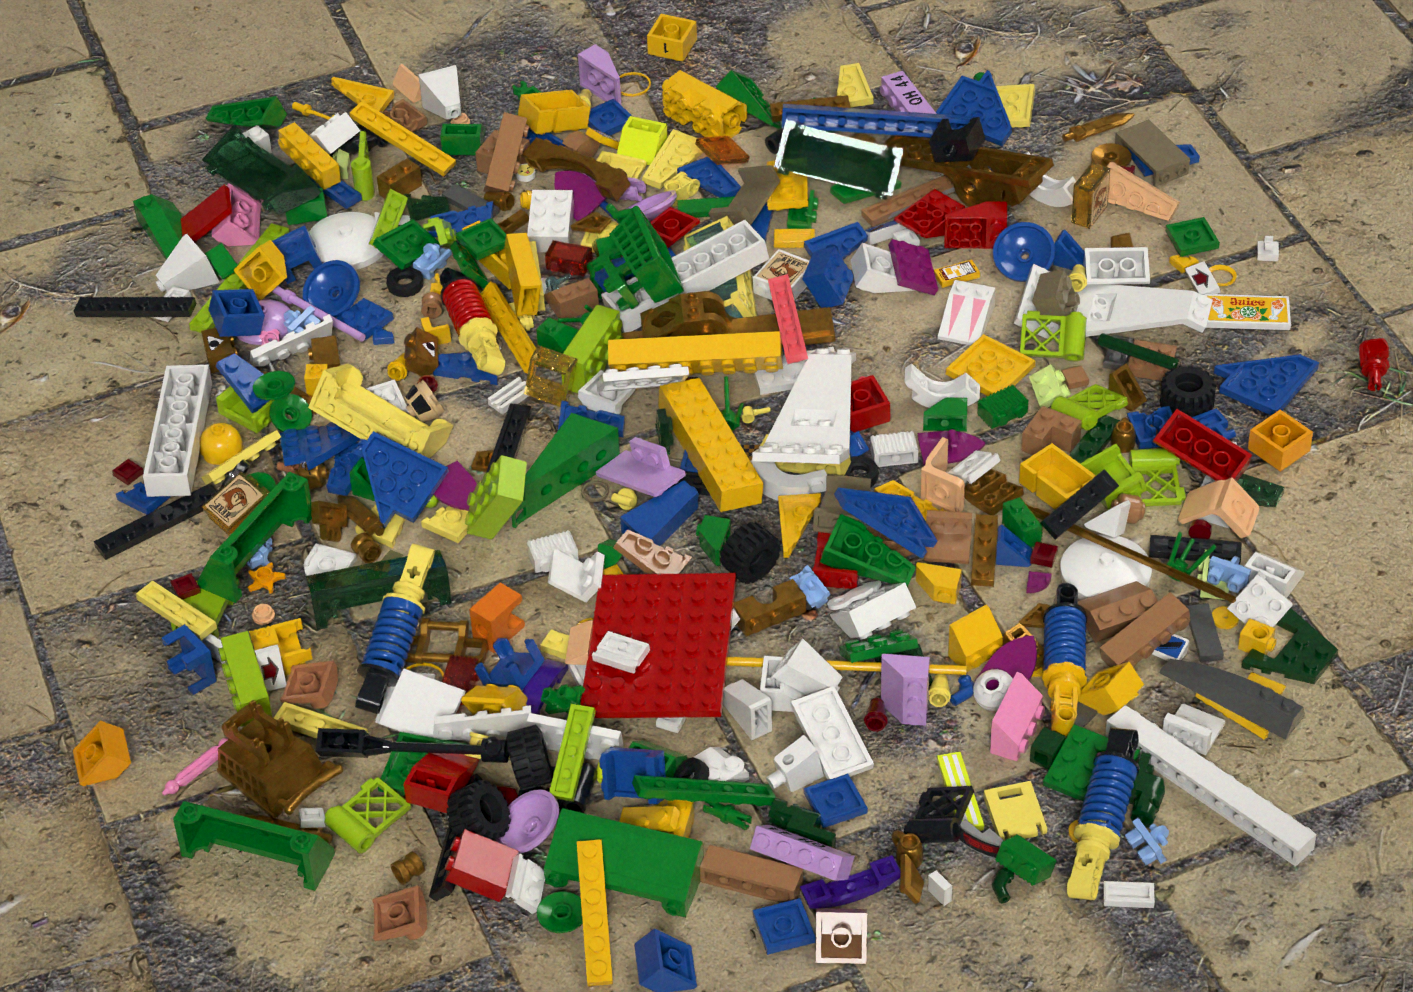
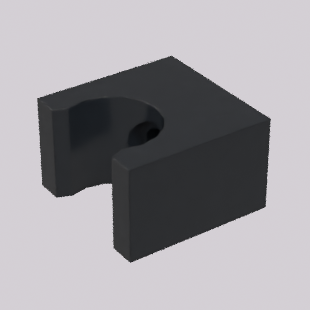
M973 117L966 126L952 130L949 119H942L929 140L935 162L972 161L985 140L980 118Z

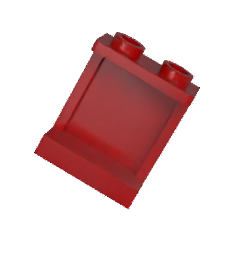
M818 532L817 551L812 571L825 587L844 589L858 587L859 576L856 570L835 569L820 563L831 533Z

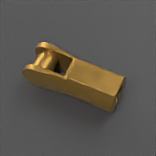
M519 210L509 218L497 223V225L506 234H512L529 222V216L525 211Z

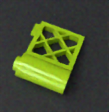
M360 131L358 157L351 162L354 189L361 193V201L370 200L375 195L367 136L364 131Z
M1027 311V314H1023L1020 353L1032 357L1063 358L1068 361L1083 360L1087 318L1081 312H1071L1067 316L1040 315V311ZM1027 320L1036 321L1040 327L1031 332L1026 327ZM1051 322H1061L1060 329L1054 334L1046 327ZM1042 329L1050 335L1043 343L1035 336ZM1031 338L1039 345L1034 350H1025V343ZM1054 340L1059 345V352L1049 351L1045 346Z
M1094 384L1069 398L1057 397L1053 401L1051 409L1082 420L1081 428L1090 430L1097 424L1099 418L1116 409H1122L1128 405L1127 397Z
M1164 448L1129 451V465L1136 473L1140 472L1142 475L1146 474L1151 477L1145 485L1147 491L1154 496L1151 499H1142L1145 507L1181 505L1182 501H1185L1184 487L1179 485L1176 466L1180 465V458ZM1172 473L1173 478L1169 482H1167L1160 476L1162 474ZM1156 481L1164 487L1156 491L1150 485ZM1168 489L1175 494L1176 498H1167L1162 494Z
M379 777L374 780L370 778L360 786L361 791L343 806L331 807L325 813V825L358 853L367 851L374 843L376 837L411 809V804L407 803L404 798ZM379 787L384 791V797H370V793ZM367 803L366 812H356L352 809L356 804ZM370 803H384L383 811H370ZM387 803H398L402 806L397 811H387ZM383 817V822L376 828L369 823V818Z

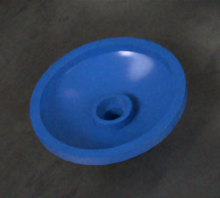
M1030 222L1015 223L1005 228L998 235L993 247V258L996 267L1005 277L1018 282H1026L1033 264L1046 270L1051 268L1055 259V245L1049 232L1040 225ZM1023 255H1029L1027 259H1022Z
M340 260L325 262L315 268L308 276L303 287V300L333 317H338L354 304L359 294L360 279L358 273L347 262Z

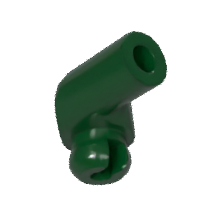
M1007 868L997 871L992 882L994 893L1001 904L1010 900L1006 885L1012 882L1011 879L1014 880V873Z

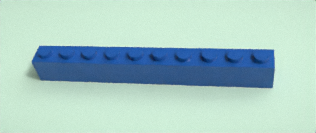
M783 104L781 128L931 137L942 119H949L952 130L966 126L971 118L978 116Z

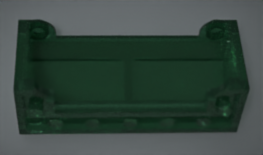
M786 120L774 169H778L777 173L789 176L790 172L876 194L875 198L886 200L887 197L891 198L893 195L904 149L897 147L887 148L888 146L886 145L882 146L806 127L802 124L799 126L796 122Z
M235 125L229 129L202 159L207 165L205 169L212 176L217 174L259 202L261 207L268 213L272 211L278 216L316 198L321 193L319 188L299 166L295 164L293 167H290L256 145L251 138H246Z
M435 550L434 559L428 570L422 590L425 593L427 592L428 600L436 597L439 599L440 605L452 603L448 571L441 551ZM408 556L306 576L317 630L328 628V620L331 617L334 619L338 618L337 610L380 602L384 595L393 593V585L395 582L400 581Z

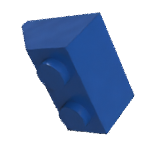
M655 928L634 944L639 985L654 992L692 990L697 987L692 947Z

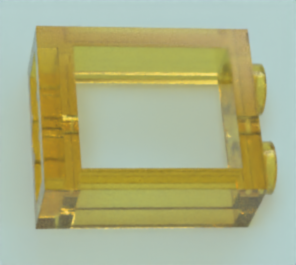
M537 345L530 359L524 394L561 407V401H568L571 395L578 359ZM537 365L565 375L563 385L536 376Z

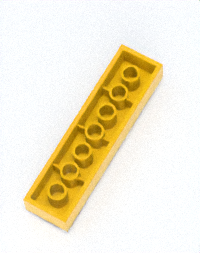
M780 331L608 340V365L610 369H617L618 372H623L633 367H638L639 370H648L647 368L650 366L669 368L670 365L681 364L682 367L688 366L689 376H692L694 373L709 376L713 375L714 372L735 374L736 371L756 373L757 370L777 372L778 369H783V348Z
M696 378L660 385L658 406L684 451L686 450L688 453V458L692 465L698 470L699 477L702 479L719 511L723 512L762 504L763 481L701 379Z

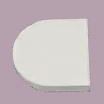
M316 543L305 559V575L310 582L317 585L327 586L336 584L347 576L356 562L357 556L355 553Z

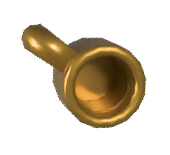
M1124 417L1113 429L1111 446L1117 444L1121 453H1128L1135 447L1136 434L1133 424L1129 422L1128 418Z
M899 830L894 831L891 838L897 848L896 861L901 867V855L907 854L915 867L918 868L923 862V846L920 839L915 834H904Z

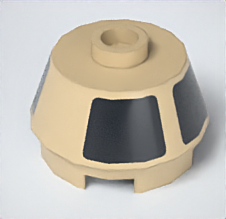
M424 380L418 384L414 383L404 397L408 403L406 409L413 417L417 416L422 422L437 419L440 414L445 412Z

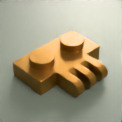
M324 501L311 502L312 524L319 525L320 538L322 540L339 542L341 540V528L348 527L347 505Z

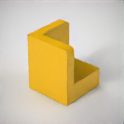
M429 317L420 318L422 330L438 337V345L451 342L448 324L432 327Z

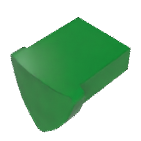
M608 539L598 544V552L605 555L603 565L605 569L616 565L623 556L613 548L617 542L616 540Z

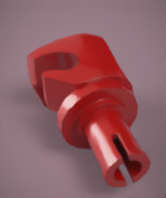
M1384 338L1366 340L1359 345L1361 371L1364 376L1368 377V389L1371 391H1376L1375 384H1377V390L1382 388L1381 377L1390 368L1387 359L1390 354L1389 345Z

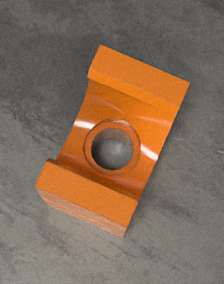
M500 582L469 609L473 639H485L488 650L495 653L493 644L498 638H506L509 641L523 629L525 621L511 613L522 602V595Z

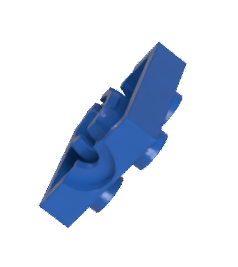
M1169 406L1157 408V411H1153L1150 415L1139 413V411L1127 413V418L1135 429V442L1138 449L1160 447L1153 440L1156 437V429L1159 433L1172 416Z

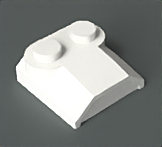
M600 370L578 391V398L582 405L586 406L589 410L595 412L602 410L619 415L622 412V405L636 389L597 392L596 383L602 373H605Z
M709 747L694 756V758L702 760L708 766V780L745 782L749 780V772L744 768L742 759L730 756L720 747ZM692 773L688 779H692L694 773Z

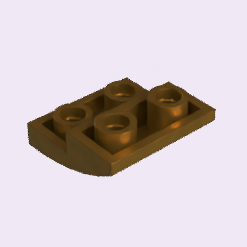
M993 469L988 470L972 484L968 482L964 487V498L973 506L989 515H995L1003 509L1004 502L1024 495L1023 487L1007 482L1004 473Z

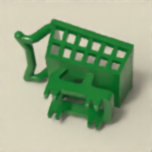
M608 204L606 210L619 223L609 234L617 248L609 249L591 262V266L595 272L603 268L606 270L609 277L604 280L603 286L608 293L618 290L622 296L616 302L620 310L623 311L629 307L633 309L639 305L635 293L641 288L645 289L654 303L684 292V287L666 244L639 206L618 211L613 204ZM622 255L626 262L615 267L612 263V258ZM633 273L637 281L628 285L625 276Z

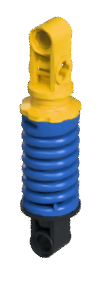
M1061 583L1057 587L1053 605L1047 608L1043 614L1044 668L1042 680L1051 698V729L1064 736H1068L1076 720L1077 703L1081 694V688L1087 683L1085 673L1087 614L1083 608L1078 606L1077 588L1070 583Z

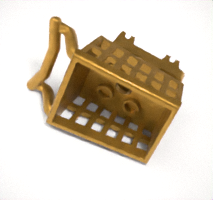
M254 700L221 726L224 736L229 739L218 747L217 772L271 818H276L283 812L291 815L305 798L321 785L344 771L340 764L335 765L330 761L322 764L313 747L293 735L288 721L284 722V719L281 717L278 720L272 718L264 712L262 705L256 704ZM254 718V720L238 731L240 725ZM271 747L272 750L269 753H267L266 748Z

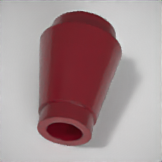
M874 698L870 701L864 718L865 725L873 732L883 730L888 723L884 701L880 698Z

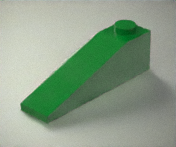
M730 70L717 84L716 88L746 104L748 113L770 126L781 129L782 124L780 121L772 122L769 109L770 104L762 98L764 94L752 78Z
M277 96L214 105L206 116V120L246 127L259 126L261 129L280 127L287 113Z
M840 514L820 560V563L835 569L856 570L858 576L891 584L906 583L907 587L916 569L900 553L886 546L883 543L884 540L879 536L875 537L870 533L862 522Z

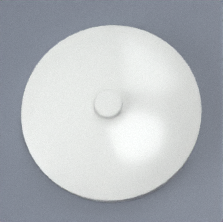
M360 212L334 214L320 220L309 231L315 242V249L323 263L340 260L347 262L355 270L375 263L384 255L377 248L369 244L376 225L375 217Z
M1099 534L1106 539L1148 557L1146 552L1133 541L1120 536L1114 538L1105 534ZM1085 538L1077 540L1066 549L1060 564L1062 582L1073 584L1078 590V599L1080 600L1135 581L1149 587L1152 575V568Z

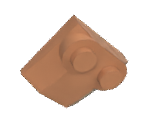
M326 661L293 665L280 701L282 703H310L315 709L327 707L332 701L338 683L335 662Z
M418 885L372 899L374 903L373 939L375 941L402 936L409 940H415L426 932L427 907L423 892Z

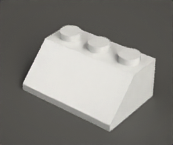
M1148 247L1085 248L1083 266L1085 267L1087 285L1150 284Z
M906 583L886 585L878 589L877 592H872L870 595L851 603L847 607L831 613L830 616L850 638L859 637L862 640L873 635L872 631L876 628L882 630L892 625L890 621L896 618L901 620L910 615L909 611L915 609L916 606Z

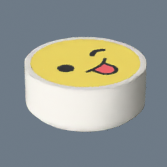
M528 164L519 165L516 178L519 181L529 182L536 177L535 169L530 168Z

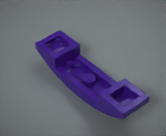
M546 659L524 687L522 692L528 698L526 706L531 705L532 714L540 715V709L544 704L541 701L543 689L549 687L553 689L555 683L560 684L569 669L568 664Z
M893 855L869 863L870 869L849 876L848 880L833 881L826 884L824 879L800 886V890L809 908H831L864 899L883 890L901 877V871Z

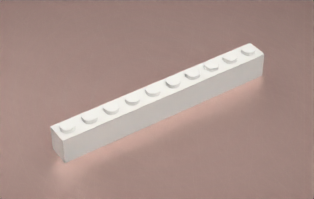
M1125 705L1107 720L1106 737L1109 736L1111 728L1137 730L1139 735L1137 749L1140 750L1138 759H1140L1142 752L1152 755L1151 765H1154L1155 771L1295 867L1314 850L1316 834L1309 827L1302 825L1293 819L1291 815L1278 809L1270 801L1256 794L1251 788L1237 781L1232 775L1225 773L1216 767L1214 763L1197 754L1195 750L1188 748L1174 736L1160 729L1155 723H1151L1142 717L1137 711Z

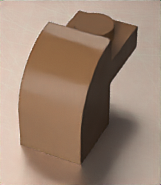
M580 131L570 133L562 142L566 149L577 151L583 156H590L592 158L601 144Z

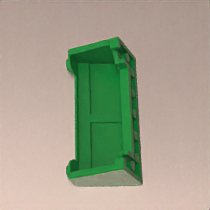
M292 472L286 474L210 556L197 581L199 588L234 603L242 597V591L238 588L240 585L239 578L235 575L282 524L293 527L295 521L303 520L304 523L308 524L312 520L311 496L307 478Z
M183 801L173 818L181 856L193 859L196 851L204 849V852L209 853L213 844L295 864L299 866L297 868L298 876L304 877V888L316 891L335 855L334 848L319 835Z
M562 808L544 866L545 884L558 888L566 886L569 880L580 882L577 841L602 840L605 889L662 902V907L666 913L686 918L700 884V865L704 858L703 841Z

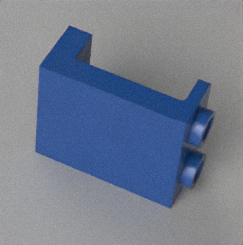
M611 747L603 752L600 757L599 765L603 776L601 789L604 792V800H611L614 797L642 798L638 797L632 785L634 775L666 777L663 750ZM651 798L648 799V804H658L664 799Z

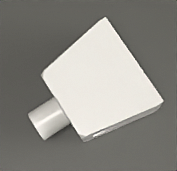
M805 735L801 736L775 756L773 760L776 771L767 776L766 779L772 789L784 784L790 792H794L822 778L824 774L817 749Z

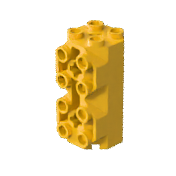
M679 70L662 84L663 112L667 117H671L682 125L692 121L694 131L711 141L719 137L730 140L741 131L742 127L739 125L741 121L745 122L747 119L746 104L682 70Z

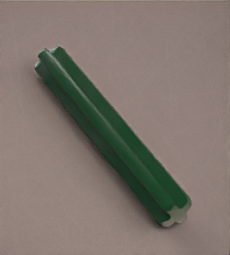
M1104 333L1098 338L1099 346L1169 370L1178 367L1179 360L1177 358Z

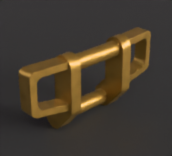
M422 618L420 636L415 635L411 644L417 645L415 654L407 653L408 657L405 662L423 664L424 662L453 663L454 666L478 665L479 662L484 664L488 645L485 639L468 638V620L446 622ZM430 630L459 631L454 654L427 653L430 643ZM467 647L481 648L478 656H465Z

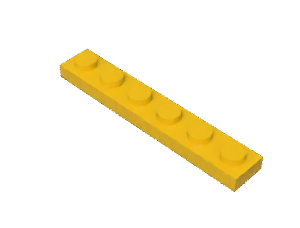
M361 101L350 112L349 117L443 177L456 165L454 158L365 102Z
M490 281L480 293L490 317L524 373L531 375L543 361V358L497 284Z
M602 840L577 841L587 986L613 984Z

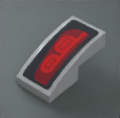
M966 819L963 820L960 824L961 836L959 841L984 856L996 859L1003 839L990 828L981 833Z

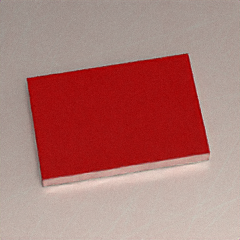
M224 184L181 218L182 237L187 234L195 243L232 214L229 187Z

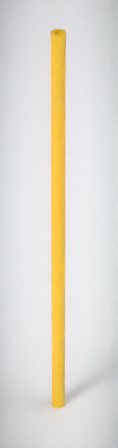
M728 657L727 666L763 667L764 658ZM826 660L835 670L881 672V662L851 663L849 661ZM929 664V674L966 675L967 666Z

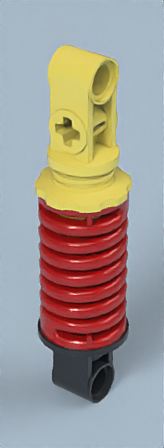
M447 267L440 276V284L443 287L440 297L458 334L459 342L466 350L472 353V357L479 370L499 376L505 368V359L500 352L496 340L498 329L490 317L480 294L478 284L462 272Z

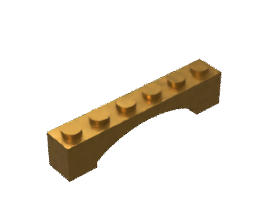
M536 137L522 154L530 168L543 173L549 169H570L588 175L596 181L595 185L601 196L615 202L619 200L631 185L627 178V173L623 169H616L606 162L601 163L590 156L586 157L577 151H570L564 146L555 145L547 139L543 140Z

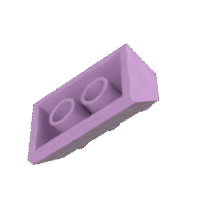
M882 654L881 699L884 701L885 709L902 724L926 726L930 657Z

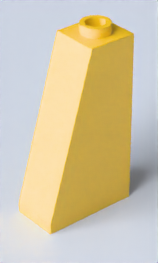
M527 233L506 234L504 250L516 316L525 314L527 316L537 315L541 282Z

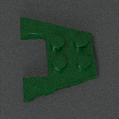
M1290 608L1277 622V626L1294 633L1290 641L1275 659L1252 649L1242 661L1241 668L1250 670V667L1261 669L1262 673L1270 675L1272 672L1284 674V678L1315 684L1337 657L1338 649Z

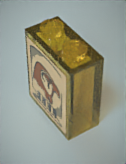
M1092 162L1074 184L1071 223L1090 229L1108 206L1110 168Z
M239 472L202 506V509L211 521L230 536L270 492L264 486L259 488L258 482L251 475L247 477L242 472Z

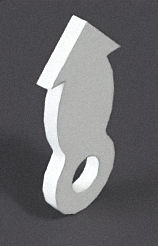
M881 581L863 583L862 586L856 587L844 595L832 598L827 603L830 610L842 609L853 601L862 599L872 592H877L882 585Z

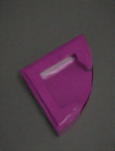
M1029 571L1026 593H1036L1047 588L1051 582L1052 574Z

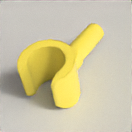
M745 406L743 408L742 420L744 423H751L754 421L755 416L769 413L771 409L767 407L753 410L752 407Z

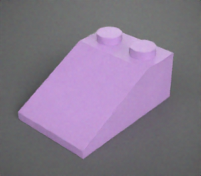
M596 44L579 53L580 85L605 102L615 99L621 105L620 77L609 53Z

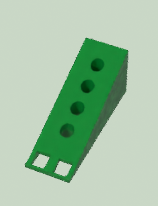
M571 413L526 473L523 502L511 516L512 527L517 528L521 522L595 476L597 470L620 454L618 428ZM523 508L522 512L516 518V513Z

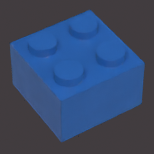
M835 247L813 252L802 277L821 308L843 304L854 278L852 271L848 269L843 261V257Z
M253 289L212 291L209 312L220 337L261 334L265 315Z

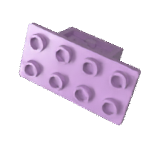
M637 437L629 441L631 452L623 451L596 471L597 477L653 497L662 495L664 491L686 476L684 470L670 466L665 447Z

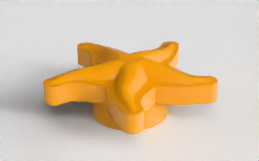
M272 562L258 568L255 572L249 570V576L254 582L248 586V590L252 592L265 588L269 594H272L274 591L273 583L286 579L285 573L273 572L274 566Z

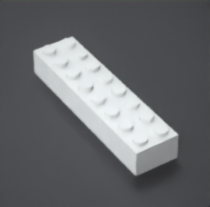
M746 220L672 257L684 287V292L681 294L710 291L769 260L765 240ZM634 277L626 282L628 285H631L637 281V278ZM641 288L635 293L639 305L633 309L629 307L621 311L616 303L622 297L618 290L601 294L605 307L620 311V320H622L621 330L624 333L634 331L642 326L640 313L650 308L654 309L679 295L676 294L654 303L645 289Z
M209 365L166 366L143 474L147 497L191 496L200 451V437L204 430L212 388Z

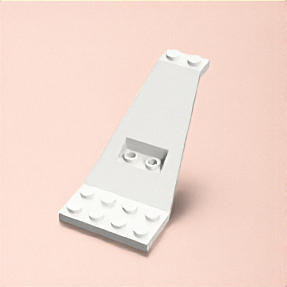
M1033 264L1026 281L1014 324L1022 327L1023 314H1027V311H1037L1032 302L1040 274L1050 271ZM1112 284L1087 285L1083 290L1077 292L1080 297V304L1076 312H1081L1087 318L1086 337L1101 335L1102 333L1111 334L1184 324L1203 333L1207 325L1213 300L1205 295L1189 290ZM1027 320L1026 327L1031 332H1034L1040 325L1036 321ZM1053 322L1046 326L1053 334L1060 329V325ZM1044 329L1037 334L1046 339L1050 337Z
M816 348V351L809 354L764 445L759 446V449L752 452V461L840 464L849 458L851 366L856 361V352H850V349L847 348L837 349V352H829V348Z

